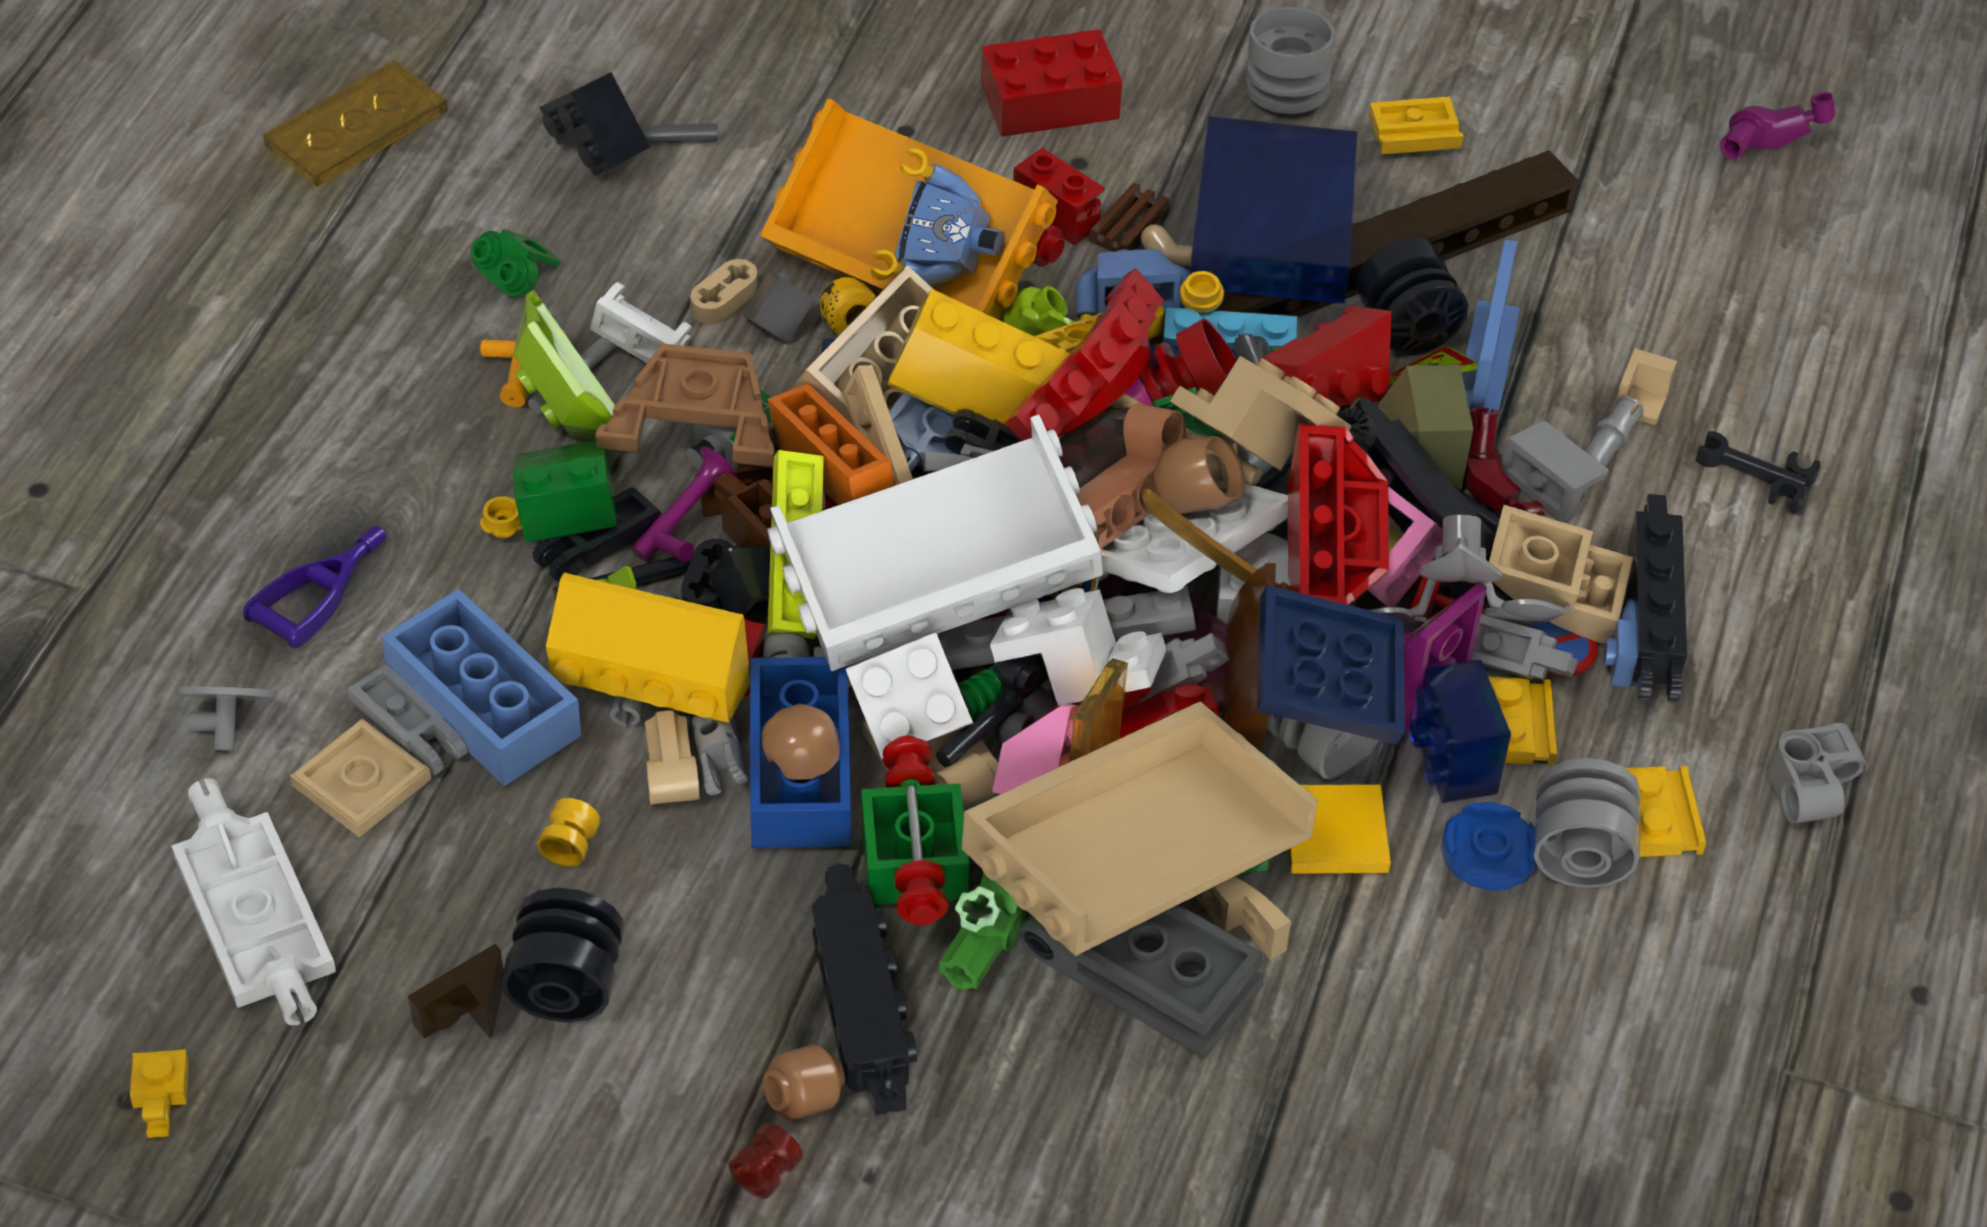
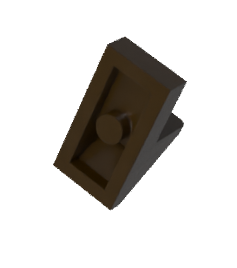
M493 944L408 996L413 1026L424 1039L439 1029L443 1030L451 1027L467 1012L489 1038L492 1037L503 990L501 979L504 970L500 948Z

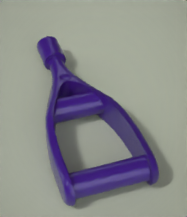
M374 525L357 540V544L351 549L335 556L300 565L281 575L246 603L243 609L244 619L248 622L254 620L286 639L292 648L302 646L334 614L341 602L346 585L356 564L365 553L370 554L386 540L385 532L379 526ZM312 581L330 591L323 601L298 625L269 608L287 594Z

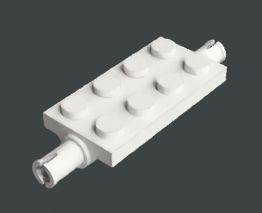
M204 779L209 793L207 796L204 795L201 785L197 781L189 788L188 797L193 803L200 819L198 829L191 839L171 845L175 861L236 1006L239 1008L275 995L287 1024L300 1025L299 1018L295 1012L297 1010L296 1006L299 1007L304 1021L307 1022L315 1016L317 1007L314 1001H312L305 983L335 973L336 969L333 957L268 812L251 818L237 815L233 810L228 809L216 780Z

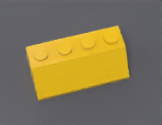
M931 289L918 309L887 385L949 414L955 415L958 410L964 408L970 411L973 410L974 413H979L992 421L996 419L1007 425L1005 421L1022 400L1032 393L1070 353ZM1065 434L1058 437L1060 443L1064 438Z
M568 573L562 575L546 642L549 671L554 678L566 685H575L607 693L611 696H620L656 707H665L693 714L701 718H710L726 723L730 722L750 685L744 615Z

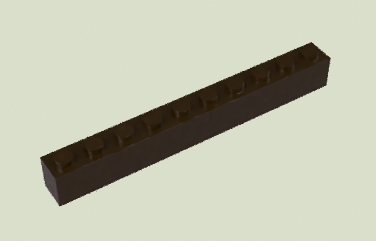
M1550 150L1527 157L1517 163L1493 170L1475 179L1456 184L1446 190L1422 197L1404 206L1388 210L1375 217L1351 224L1346 228L1314 238L1304 244L1280 251L1275 255L1219 275L1217 278L1223 286L1224 297L1221 305L1213 311L1301 317L1357 295L1355 289L1356 278L1365 261L1377 250L1394 241L1407 238L1425 239L1435 246L1443 261L1571 212L1578 179Z

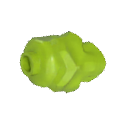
M1046 286L1042 290L1036 287H1027L1017 293L1013 303L1008 308H1003L1004 323L1032 336L1076 322L1065 317L1068 313L1066 301L1061 293L1052 286Z

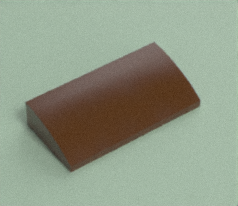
M1265 563L1240 588L1230 608L1226 630V650L1230 660L1225 662L1222 720L1237 733L1243 735L1261 753L1269 714L1257 711L1260 596L1266 585L1275 587L1276 563Z

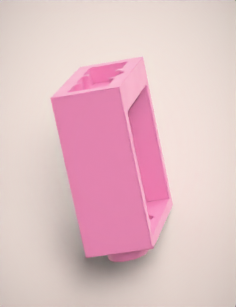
M1388 487V503L1409 518L1413 524L1389 552V571L1367 591L1387 607H1395L1420 576V567L1434 559L1436 547L1442 546L1443 529Z

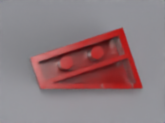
M1350 306L1342 311L1343 316L1331 323L1322 322L1317 325L1314 333L1303 339L1295 338L1262 357L1285 372L1281 380L1285 376L1290 378L1294 376L1314 388L1316 393L1313 399L1318 393L1338 406L1351 405L1357 398H1367L1372 402L1381 401L1388 392L1390 382L1389 362L1392 311Z

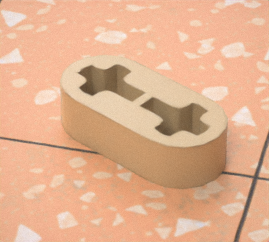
M745 259L730 260L696 285L690 295L693 318L703 324H717L727 319L748 302L758 290V270L756 266Z

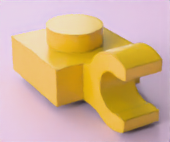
M186 1049L133 1053L130 1098L133 1108H142V1120L147 1122V1138L169 1137L170 1107L172 1105L187 1104L189 1059Z

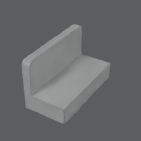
M1541 421L1509 437L1502 456L1501 465L1502 471L1521 491L1533 500L1541 502L1545 510L1561 522H1565L1575 516L1583 491L1605 479L1608 472L1605 466L1546 421Z

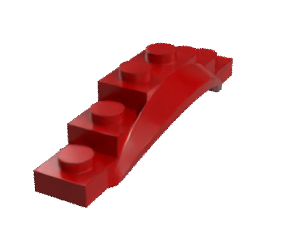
M1136 268L1125 274L1106 297L1109 303L1087 335L1066 359L1032 393L1022 400L1005 421L1007 426L1021 441L1032 438L1030 417L1040 415L1046 431L1054 429L1058 437L1081 426L1118 400L1143 372L1150 356V342L1147 329L1156 319L1154 313L1164 300Z

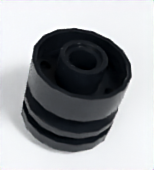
M1407 238L1394 241L1382 247L1365 261L1357 274L1355 289L1364 307L1392 311L1390 349L1398 354L1416 355L1437 348L1454 336L1467 318L1469 304L1465 294L1457 285L1455 278L1449 274L1448 268L1435 246L1425 239Z
M551 888L539 890L525 897L518 909L517 924L512 934L513 945L508 951L501 979L504 994L512 1004L526 1013L549 1021L578 1022L589 1020L601 1014L610 999L615 976L614 964L619 958V946L624 935L623 918L615 907L600 897L581 890Z

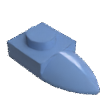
M1631 599L1622 607L1614 638L1606 637L1604 643L1603 665L1611 666V685L1630 687L1638 658L1637 614L1635 603Z

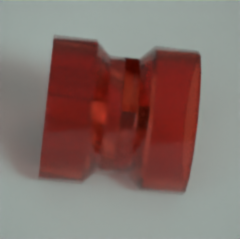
M764 1123L752 1136L750 1148L741 1149L729 1162V1170L735 1180L746 1191L762 1199L769 1198L780 1185V1176L784 1172H791L803 1159V1152L797 1141L786 1130L772 1123Z

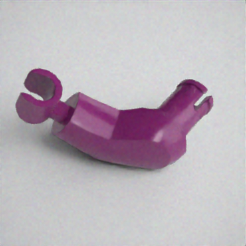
M1822 92L1812 96L1810 100L1812 110L1804 111L1801 104L1778 110L1760 106H1748L1739 110L1731 116L1729 121L1730 131L1720 141L1719 148L1722 154L1729 159H1737L1738 155L1740 158L1744 155L1749 146L1761 149H1778L1811 133L1810 122L1826 124L1833 120L1835 107L1832 94L1830 92Z

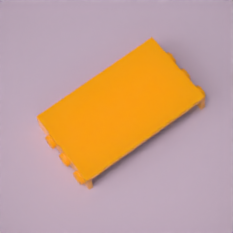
M827 98L823 108L817 112L813 119L812 131L804 147L799 149L795 155L793 169L785 185L778 190L775 196L774 207L760 237L776 249L840 277L858 279L864 282L870 290L880 294L896 276L891 275L883 281L874 279L870 273L873 268L887 271L889 268L884 260L874 259L873 255L879 250H888L895 255L917 180L924 182L925 178L920 174L916 177L905 176L900 170V165L903 164L911 170H918L920 167L919 159L908 154L907 151L914 148L919 149L925 153L927 164L932 165L936 163L962 177L979 195L981 207L990 215L988 228L1003 231L1005 235L1004 248L998 257L980 253L976 269L973 273L960 274L957 279L936 286L933 289L1000 320L1003 308H1008L1016 298L1017 284L1024 269L1028 268L1035 259L1037 253L1036 245L1044 229L1049 228L1055 218L1058 200L1045 187L1037 185L1034 190L850 114L836 101Z

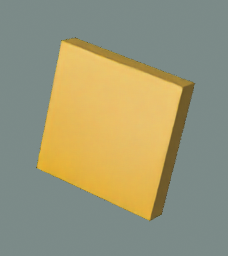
M1300 785L1317 799L1312 838L1288 849L1291 874L1389 873L1391 860L1381 785Z

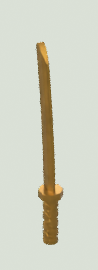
M1143 490L1142 499L1151 515L1229 573L1245 583L1257 570L1183 517L1151 490ZM1275 582V587L1293 591L1292 586L1285 582L1280 584Z

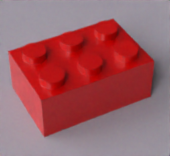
M1100 29L982 46L981 86L1001 137L1120 119L1122 79Z

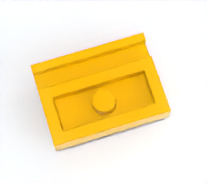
M1450 97L1370 102L1368 115L1376 140L1380 143L1381 154L1459 149L1462 147L1463 133L1458 129L1459 122Z
M1482 676L1480 700L1485 762L1533 765L1534 760L1547 761V765L1554 766L1557 757L1551 680L1544 679L1543 684L1530 683L1528 678Z
M1687 765L1680 766L1679 770L1669 771L1666 770V766L1626 768L1636 777L1641 789L1639 805L1641 814L1638 823L1640 830V857L1682 855V851L1695 850L1696 855L1703 854L1707 842Z

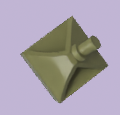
M1460 365L1406 366L1380 401L1378 408L1384 412L1390 421L1399 419L1453 486L1462 490L1473 426ZM1361 398L1355 399V400L1351 403L1350 409L1355 408L1354 405H1355Z

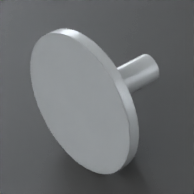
M206 686L177 687L178 696L216 699V711L190 712L187 717V726L192 731H215L214 750L234 751L236 700L276 699V691L265 689Z

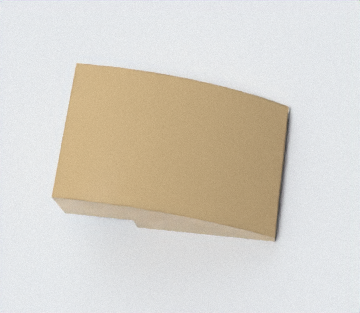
M1504 505L1488 562L1502 572V579L1493 583L1514 600H1542L1562 607L1570 604L1569 613L1549 622L1579 636L1604 644L1606 637H1613L1618 619H1620L1633 557L1591 545L1593 531Z

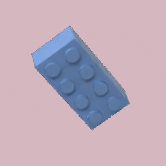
M457 589L381 636L385 664L389 665L454 728L455 732L462 736L467 745V751L504 787L581 737L578 699L460 589Z

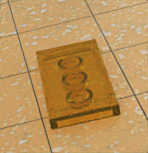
M394 60L263 134L264 144L317 187L448 111L447 99Z

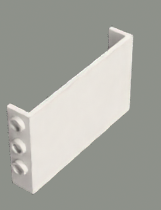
M1040 415L1030 417L1032 438L790 523H786L779 505L770 508L774 527L768 528L767 533L776 556L785 554L789 564L782 567L786 583L791 594L800 592L804 604L797 607L806 633L816 632L831 671L888 652L935 632L938 634L1103 575L1101 549L1093 532L1097 531L1093 513L1088 504L1080 505L1076 494L1080 493L1074 471L1070 466L1063 468L1059 457L1063 456L1058 436L1054 429L1046 431Z

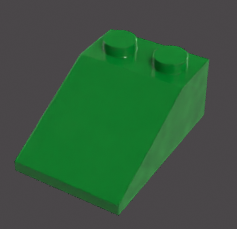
M596 440L517 454L513 468L514 496L526 543L617 526L608 449L596 448Z

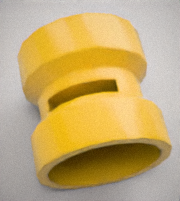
M562 798L557 800L549 815L551 825L544 827L537 841V849L545 859L558 866L576 867L581 865L588 851L587 840L592 839L601 823L600 816L592 806L581 800Z

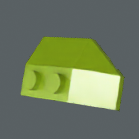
M532 290L526 294L513 355L522 367L515 374L530 395L538 390L546 403L539 408L554 430L562 425L570 437L596 440L597 429L602 423L606 425L611 419L615 404L539 296Z

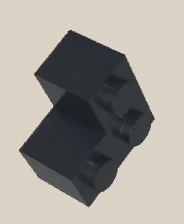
M612 72L579 86L539 107L543 114L542 120L547 132L552 137H555L558 145L575 138L578 144L579 157L583 164L591 169L593 175L611 169L650 148Z

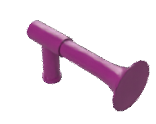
M707 447L700 448L703 463L698 474L665 513L661 514L633 545L631 550L638 558L647 562L657 550L672 555L681 562H688L693 557V544L687 541L683 542L670 535L676 529V525L705 492L714 485V478L728 471L738 478L736 471L730 463L717 452Z

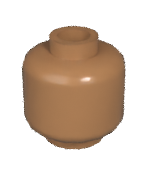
M816 1044L808 1045L778 1054L772 1059L768 1071L763 1078L764 1093L769 1105L774 1110L780 1111L784 1116L792 1120L807 1117L832 1109L836 1105L845 1080L844 1070L839 1060L832 1057L826 1049Z

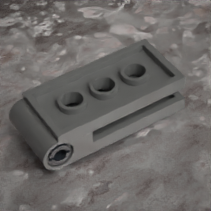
M1179 904L1077 956L1071 953L1060 941L1054 940L1048 934L1045 927L1031 914L1017 930V937L1020 943L1034 957L1203 1058L1209 1054L1263 986V975L1257 972L1263 964V953Z

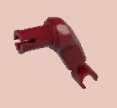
M1485 407L1471 408L1470 415L1473 434L1464 480L1470 493L1500 515L1504 505L1537 515H1544L1545 507L1541 502L1535 500L1527 502L1518 501L1521 489L1501 469L1502 456L1499 454V450L1495 449L1500 412L1496 409H1491L1490 413H1488L1489 408Z

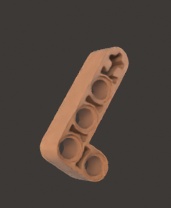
M1141 403L1134 404L1128 410L1123 424L1127 455L1079 488L1080 493L1076 494V497L1081 506L1088 504L1093 513L1097 526V531L1093 532L1100 549L1107 546L1150 514L1144 504L1142 495L1144 489H1149L1158 496L1153 478L1157 461L1162 452L1170 445L1187 438L1185 420L1180 412Z

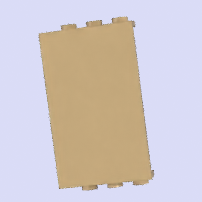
M1198 702L964 811L962 850L982 868L990 880L996 881L1006 890L1021 909L1027 910L1040 922L1054 940L1060 941L1071 953L1077 956L1312 838L1317 799L1307 789L1301 787L1282 771L1275 762L1269 760L1251 745L1243 735L1237 733L1203 703Z

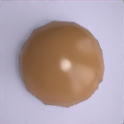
M796 704L776 712L763 727L761 734L762 747L769 763L774 761L781 769L784 777L788 779H813L829 772L839 760L840 743L835 724L829 715L819 708L804 704Z

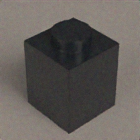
M741 544L729 548L721 555V561L709 575L725 610L742 614L744 619L747 620L768 616L770 551L767 545L746 547V545Z

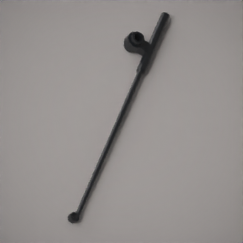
M1134 581L1118 596L1136 595L1145 585ZM1030 655L994 663L993 672L998 675V681L1001 682L1000 697L972 721V725L965 727L936 753V758L942 766L948 767L953 765L1049 678L1043 658L1038 663Z

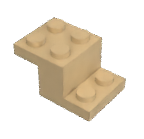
M1240 356L1215 396L1202 388L1195 395L1179 386L1170 402L1221 436L1236 442L1241 448L1280 471L1294 450L1299 424L1346 427L1348 430L1352 427L1337 416L1341 409L1338 405L1318 393L1313 399L1316 390L1294 376L1292 378L1285 376L1281 380L1285 372L1263 358L1255 365Z

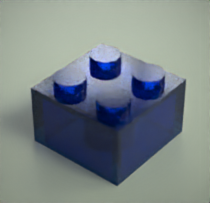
M1481 659L1425 668L1422 688L1416 691L1417 714L1416 719L1410 722V735L1414 747L1421 748L1425 757L1424 770L1429 785L1436 786L1442 803L1498 794L1511 732Z

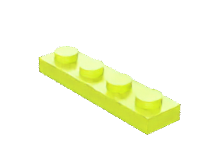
M778 450L774 455L772 507L780 506L786 523L822 511L824 456ZM773 518L771 519V527H774ZM771 545L767 634L792 633L802 638L814 639L817 636L816 632L806 633L797 606L804 604L800 592L791 594L786 583L782 567L789 564L785 554L776 556Z

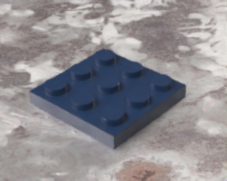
M1266 585L1260 596L1257 711L1398 745L1405 734L1404 619Z

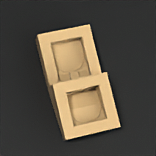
M1234 876L1196 895L1198 902L1222 930L1228 932L1242 925L1270 960L1286 952L1291 921L1267 897L1249 884Z

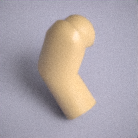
M1150 225L1144 229L1141 241L1145 249L1159 250L1170 262L1179 266L1196 267L1197 246L1177 245L1168 232L1159 225Z

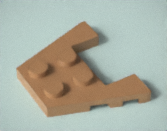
M662 343L636 377L635 387L626 398H620L613 408L611 419L606 425L602 423L596 431V448L637 452L646 418L666 420L668 422L705 424L713 427L737 428L732 449V463L773 467L774 446L769 436V425L761 403V392L751 353Z

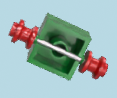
M906 735L891 741L883 749V763L889 769L885 776L886 788L861 789V831L866 888H870L874 905L897 903V912L902 919L914 925L925 926L934 923L945 915L948 910V900H959L962 893H968L969 856L962 850L964 812L961 785H934V772L928 767L932 760L931 746L923 739Z

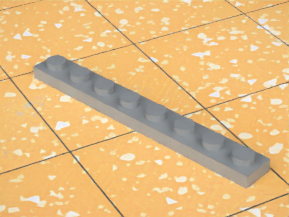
M1188 586L1173 593H1164L1158 590L1130 596H1115L1103 600L1116 642L1122 636L1138 631L1145 632L1146 636L1162 633L1163 636L1196 630ZM1005 616L978 619L938 633L937 636L951 670L995 663L990 643ZM821 646L814 647V657H825ZM1038 653V654H1034V655H1030V656H1031V657L1041 656L1042 653ZM848 677V687H851L852 684Z

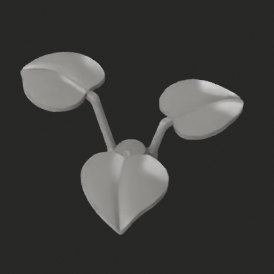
M1450 515L1443 518L1442 546L1436 547L1435 560L1420 567V575L1428 578L1420 603L1409 610L1400 607H1388L1370 611L1404 619V632L1416 630L1427 621V618L1422 616L1426 613L1437 581L1447 583L1458 581L1475 584L1478 582L1483 583L1487 587L1486 596L1491 606L1484 610V615L1523 626L1545 623L1570 612V604L1562 607L1536 599L1504 601L1498 598L1492 582L1501 580L1502 572L1486 560V548L1480 547L1481 519L1471 515Z

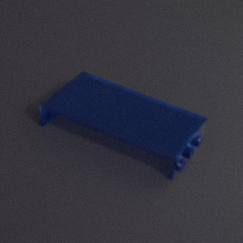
M1209 116L1190 274L1197 271L1210 272L1219 279L1226 292L1345 304L1350 268L1358 131Z

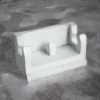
M616 282L596 303L590 330L648 363L662 343L682 346L689 344L691 336L688 333L692 328L690 324L683 322L676 331L624 301V296L620 294L625 289V286L619 282Z

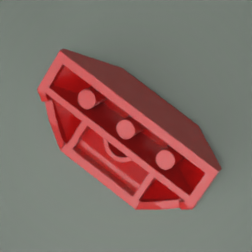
M1299 424L1288 483V578L1293 592L1350 605L1389 571L1388 480L1370 457L1353 440L1354 437L1346 427Z

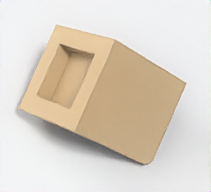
M1635 348L1621 380L1616 403L1622 396L1636 398L1638 402L1631 409L1630 413H1633L1636 407L1642 404L1644 413L1638 421L1656 425L1671 388L1677 361Z

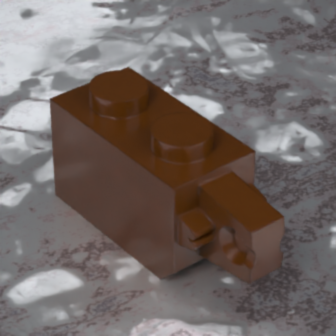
M729 471L714 478L713 484L715 489L713 493L714 498L719 503L718 511L722 515V530L736 545L743 544L746 547L766 544L770 551L771 542L767 529L771 528L772 514L770 508H772L773 486L766 479H760L746 486Z

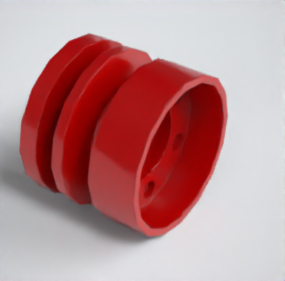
M1205 318L1176 334L1177 345L1181 355L1165 341L1155 347L1156 354L1150 351L1148 362L1140 377L1152 402L1175 394L1179 386L1186 390L1195 387L1199 391L1202 388L1215 396L1237 362L1236 357L1222 335Z

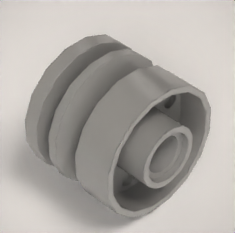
M1592 758L1566 760L1550 767L1539 778L1536 790L1537 806L1535 816L1537 823L1534 834V859L1538 868L1550 879L1573 887H1606L1625 880L1636 870L1640 858V830L1638 823L1641 814L1639 807L1641 789L1636 777L1622 766L1607 760Z

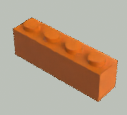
M806 383L767 399L776 444L783 451L824 456L823 491L837 505L895 486L890 460L810 384Z

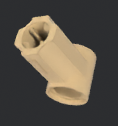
M674 710L656 712L655 716L645 721L646 748L649 756V761H646L650 805L699 800L696 758L691 756L686 717L676 714Z

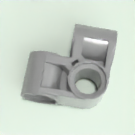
M1833 723L1824 727L1784 732L1780 736L1770 761L1767 776L1781 802L1784 816L1793 824L1834 818L1842 814L1845 807V797L1841 783L1848 782L1862 772L1868 771V764L1848 725Z

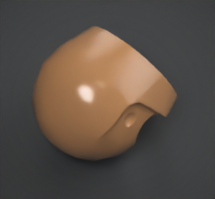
M1218 436L1186 438L1173 443L1162 452L1157 461L1153 476L1158 496L1178 513L1182 514L1200 513L1209 509L1224 508L1239 499L1245 489L1244 471L1237 453L1226 440ZM1207 449L1217 454L1225 466L1228 475V490L1226 494L1218 488L1211 476L1207 464Z

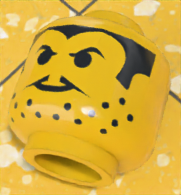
M842 277L832 281L824 288L819 299V312L822 320L839 336L877 296L864 282L853 277Z

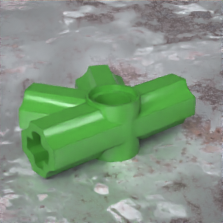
M985 873L983 874L980 886L972 892L961 894L955 907L961 918V929L939 961V972L948 979L951 985L964 991L969 988L977 989L1002 949L1007 951L1012 949L1018 940L1017 930L1026 920L1027 910L1021 909L1016 904L1014 898L996 881L990 880Z

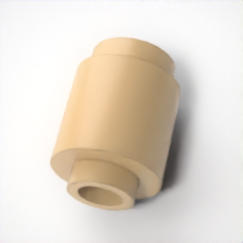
M984 752L981 755L972 753L953 765L935 773L934 785L960 784L964 812L997 795L992 790L998 762L988 752Z

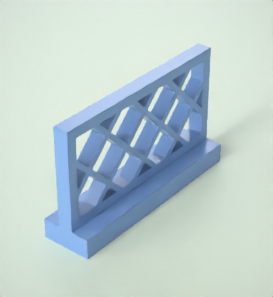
M1504 240L1492 302L1477 300L1466 356L1477 361L1478 369L1462 373L1469 411L1475 407L1489 408L1488 413H1490L1491 409L1500 410L1520 307L1505 305L1518 243L1516 241Z

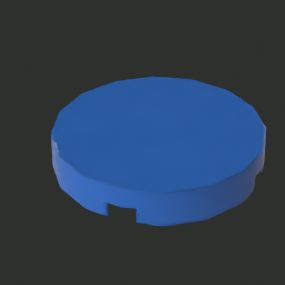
M1493 802L1470 804L1462 808L1461 813L1457 814L1454 818L1452 816L1446 822L1441 843L1444 862L1457 878L1470 886L1489 891L1513 888L1524 883L1536 869L1537 864L1534 859L1535 827L1531 822L1528 825L1525 820L1520 818L1521 813L1510 806Z

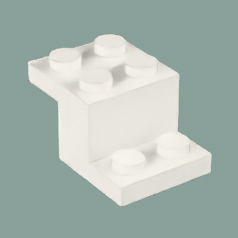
M1081 588L1065 591L1053 600L1039 602L1038 599H1034L1012 607L1007 612L990 643L995 662L1042 653L1058 706L1151 687L1167 650L1162 633L1146 636L1145 632L1138 631L1124 635L1116 642L1100 590L1084 593V590Z
M936 632L896 649L847 666L846 672L882 760L885 746L898 737L909 735L923 739L928 743L973 724Z

